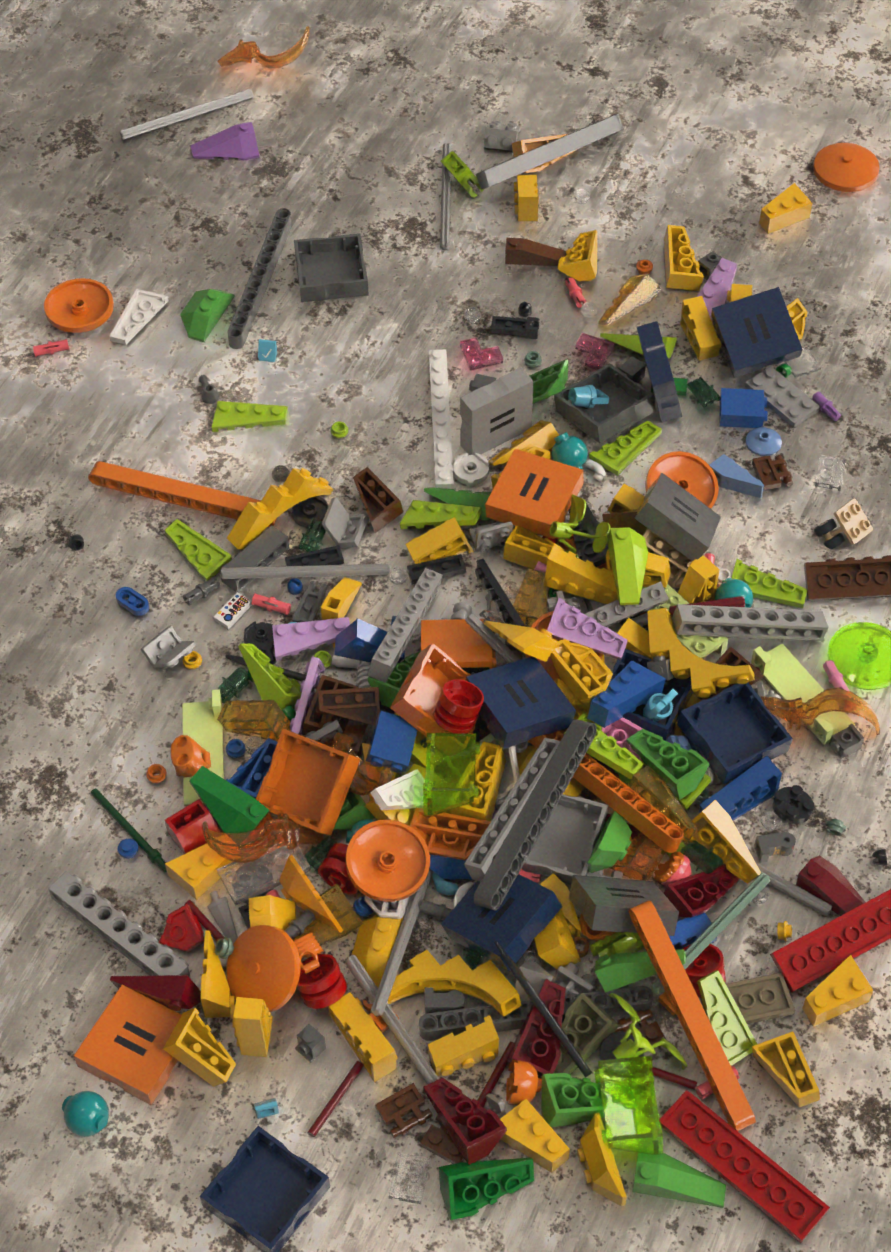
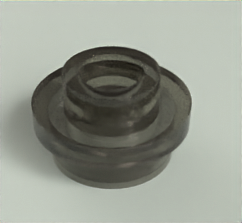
M283 465L276 466L272 471V478L276 482H285L290 471Z

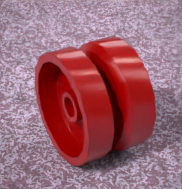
M335 843L328 852L327 858L320 864L318 874L335 890L344 894L354 895L358 892V889L350 880L345 864L348 845Z
M709 944L685 969L698 998H702L698 980L713 971L718 970L724 982H726L723 953L712 944Z
M317 955L320 967L307 974L300 969L297 990H299L300 996L308 1008L319 1009L330 1006L341 999L348 986L345 977L340 971L336 958L332 955ZM307 958L302 964L305 965L313 961L314 958Z

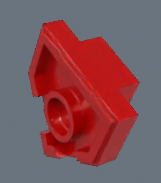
M188 904L168 914L163 935H161L159 940L160 944L189 952L204 943L205 938L202 927Z

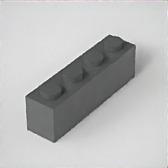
M271 525L258 538L251 541L243 551L237 553L228 564L223 565L222 568L268 567L289 549L288 536ZM221 578V582L236 593H239L255 578Z

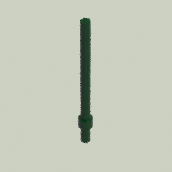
M97 788L93 789L91 795L147 853V858L152 863H156L163 872H167L166 861L162 858V854L150 846Z

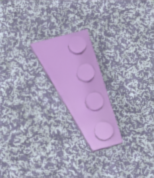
M721 258L697 296L703 297L712 323V308L726 304L727 290H730L737 270L736 263Z
M558 599L547 631L552 633L551 637L559 640L566 639L571 643L592 648L595 652L618 660L622 659L628 642L627 639L608 627L597 623L595 619L589 618L576 607L565 603L563 599Z
M349 617L272 625L276 661L282 660V657L290 654L291 656L297 655L300 651L309 648L310 650L316 649L318 645L324 643H334L336 636L350 625Z
M312 657L311 661L307 662L305 669L307 676L305 681H302L300 692H302L301 698L296 701L295 711L297 712L295 718L291 720L290 729L291 732L302 735L304 721L308 713L307 710L308 707L310 708L313 700L314 689H317L320 681V673L324 674L325 666L320 658Z

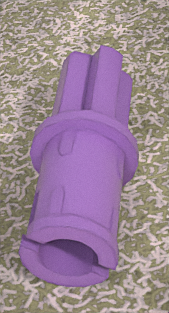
M816 392L812 396V400L820 406V411L825 412L833 421H837L841 417V414L832 406V401H828L821 392Z

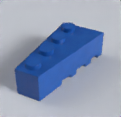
M631 661L609 683L606 691L599 693L591 701L587 719L604 728L623 718L625 713H632L636 710V707L642 704L646 705L652 695L662 694L666 678Z
M766 756L713 796L703 800L700 803L699 813L716 800L729 814L732 821L775 796L779 789L782 772Z

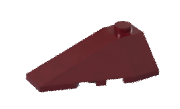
M820 855L810 859L798 874L796 886L832 906L831 910L840 916L866 903L841 871Z
M723 864L667 884L663 894L679 911L678 917L692 918L707 912L741 879L728 871L726 865Z
M188 975L110 977V981L118 990L121 985H124L174 1011L191 1009L201 1002V990Z
M545 979L538 995L557 1023L562 1027L566 988ZM533 1004L506 1062L510 1064L512 1059L528 1062L535 1067L540 1076H543V1074H553L560 1059V1041Z
M443 1077L423 1087L455 1146L468 1165L488 1156L506 1133V1126L494 1111L485 1109L479 1105V1101L474 1098L470 1099L462 1093L461 1089Z

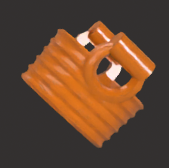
M180 735L172 742L170 750L171 760L175 766L177 776L191 777L202 766L207 769L211 767L210 753L188 735Z
M312 932L293 941L298 950L300 969L305 974L320 967L317 955L324 952ZM303 958H314L313 961L305 965L301 963Z

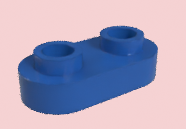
M122 587L117 590V603L132 614L142 616L149 611L148 600L132 588Z

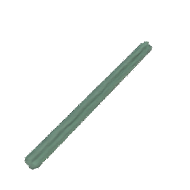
M761 873L685 950L686 964H683L684 969L770 882L768 874ZM659 978L651 985L652 992L657 995H661L665 991Z

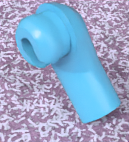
M435 872L432 874L438 893L448 896L456 894L459 889L456 884L445 881Z

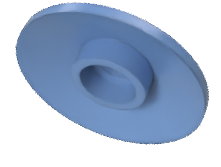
M755 428L746 436L747 448L760 456L773 455L780 450L782 445L780 435L770 428Z

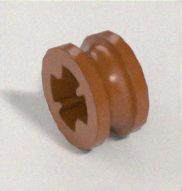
M575 937L573 939L575 946L576 944L584 946L583 951L577 950L579 957H585L589 951V942L584 937Z

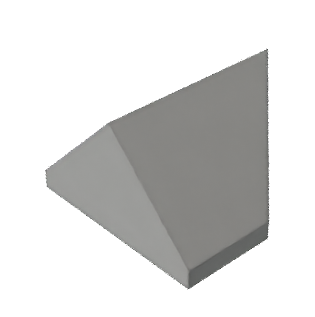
M528 960L520 966L523 975L537 994L545 979L552 981L553 976L533 960ZM517 980L515 989L519 993L520 1001L531 1000Z

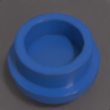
M232 739L226 745V753L231 758H239L246 751L245 744L239 739Z
M124 839L118 844V853L126 859L133 858L138 852V844L133 839Z
M360 897L353 903L355 912L360 916H370L373 909L365 902V897Z

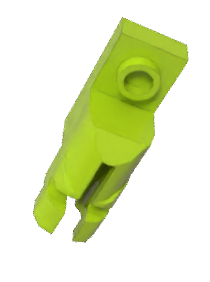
M453 150L441 160V163L471 197L475 198L477 194L468 184L469 181L474 186L476 185L481 192L483 191L480 188L477 177Z
M616 932L611 936H606L604 940L600 939L590 945L593 957L598 955L599 958L616 953L638 952L645 948L638 933Z

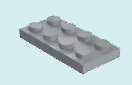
M769 366L745 382L746 389L764 390V397H767V406L793 428L820 411V406L772 366Z

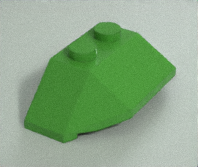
M218 289L196 291L180 314L188 337L205 342L234 299L235 294Z
M567 359L529 375L533 380L532 404L548 399L550 396L565 389V383L568 379L569 361Z
M616 811L605 822L587 862L590 873L612 867L617 860L621 862L627 854L626 850L632 842L629 840L632 831L625 819Z

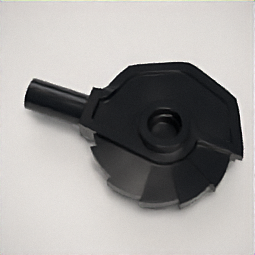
M254 621L244 630V643L255 645L270 658L269 663L273 665L277 662L272 648L274 646L273 624L265 622L256 624V621Z

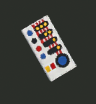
M237 592L213 617L214 621L229 630L252 606V600Z

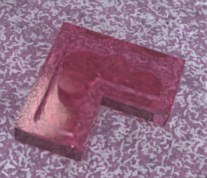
M582 333L575 349L589 353L585 360L586 367L599 370L605 365L613 351L614 343Z
M477 338L460 341V348L470 370L503 363V356L498 346L481 350Z

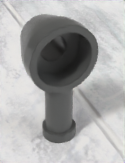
M201 375L199 382L203 386L201 393L202 401L206 404L216 403L219 400L218 390L214 385L209 384L206 375Z

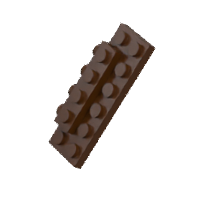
M891 555L883 556L880 559L868 556L861 560L850 557L845 558L843 561L831 558L825 560V562L804 563L807 601L891 597Z

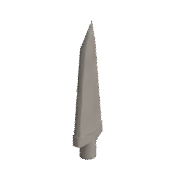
M213 891L209 894L212 903L207 907L225 938H230L234 944L238 936L227 897L220 898L218 892Z

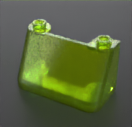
M427 733L425 783H423L424 816H434L474 802V798H478V785H475L476 755H480V742H476V734Z
M651 1056L599 1060L598 1069L594 1070L595 1083H600L606 1130H602V1139L604 1144H608L610 1149L651 1155L663 1154V1132L657 1109Z

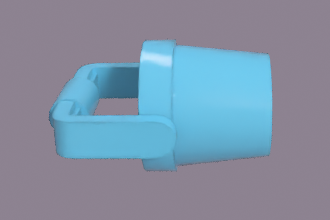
M593 385L571 388L568 395L569 400H571L574 406L593 408L595 404L609 403V396L601 390L595 389Z
M672 689L666 695L661 693L652 695L643 709V717L653 719L655 722L667 718L673 711L672 700L678 693Z

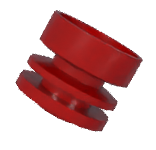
M459 679L449 680L442 689L433 713L434 720L440 727L449 732L457 734L468 733L473 729L484 701L482 691L468 681Z

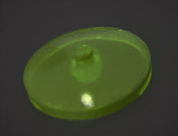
M858 622L842 627L833 635L827 652L828 661L832 660L839 673L843 674V680L846 684L862 690H878L891 685V630L874 623Z

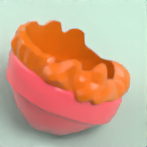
M679 851L672 853L669 860L664 864L659 863V870L654 871V879L665 887L667 884L692 875L690 859Z

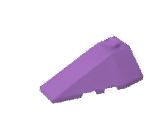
M252 122L234 125L190 145L194 159L223 157V160H229V157L238 158V160L260 158Z

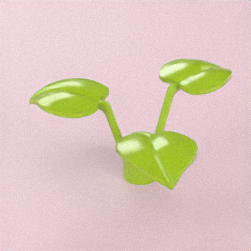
M572 495L569 523L554 521L550 527V535L557 537L559 542H562L569 548L566 551L567 553L569 551L576 553V549L565 541L570 539L572 534L594 539L593 551L601 553L608 541L610 524L607 522L598 524L595 535L573 531L578 526V522L583 520L586 511V501L576 495Z
M615 993L608 995L618 1000L632 1020L625 1036L620 1040L621 1044L612 1052L623 1065L633 1057L636 1059L647 1051L655 1054L654 1048L663 1046L681 1061L682 1070L687 1068V1063L683 1056L667 1039L662 1037L661 1041L651 1045L642 1036L641 1032L635 1027L637 1021L640 1022L641 1020L627 1001ZM631 1032H632L633 1037H634V1041H633L632 1039H629V1040L627 1041L629 1035H630Z

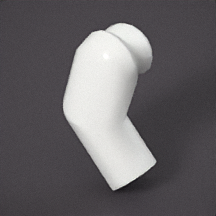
M590 459L586 462L585 467L595 472L593 478L602 481L606 475L603 466Z

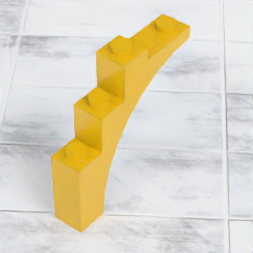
M293 468L283 485H270L261 502L247 503L227 539L237 549L244 550L251 541L258 538L277 517L289 508L311 497L330 495L333 488L328 485L329 482L322 477L314 478L304 468Z
M667 608L647 611L649 644L652 657L665 656V659L670 658L671 672L676 679H687L691 676L692 690L696 697L706 698L716 694L717 686L727 687L729 684H746L749 681L755 680L754 672L750 665H719L706 661L690 652L677 638L673 628L672 617Z
M428 950L417 954L409 960L411 968L404 970L396 976L387 1001L388 1004H391L401 998L423 993L425 988L433 987V991L458 990L479 998L494 1007L503 1017L522 1006L518 991L491 960L471 970L459 954L440 965Z

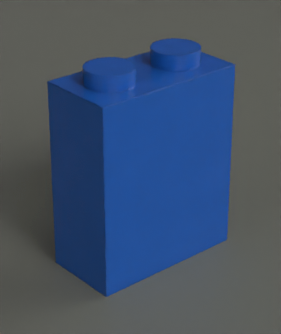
M721 388L719 399L720 427H763V423L767 421L768 412L764 411V408H767V397H764V390Z
M380 711L376 719L366 761L376 767L384 766L390 768L393 772L404 773L409 766L418 730L401 716Z

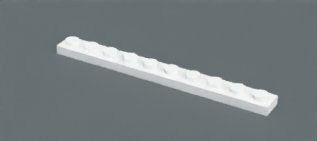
M446 349L429 350L435 487L448 489L454 488L447 354Z

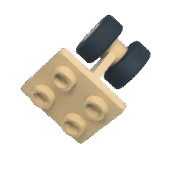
M855 498L834 512L840 527L836 528L837 524L834 519H829L814 528L818 537L824 535L827 540L824 542V545L829 549H834L845 542V538L840 532L844 531L851 545H854L873 531L869 520Z

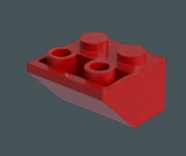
M200 799L165 819L168 834L184 854L222 836L211 813Z

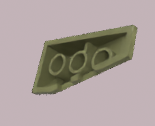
M581 993L567 1009L561 1028L583 1060L586 1061L620 1025L598 1004L584 993ZM560 1042V1059L554 1073L572 1074L578 1067Z

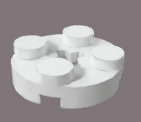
M464 453L455 459L453 475L459 482L466 484L467 487H474L476 484L482 483L489 476L488 460L478 453H474V455ZM468 467H469V468H473V467H474L475 469L472 470V471H470V470H468Z

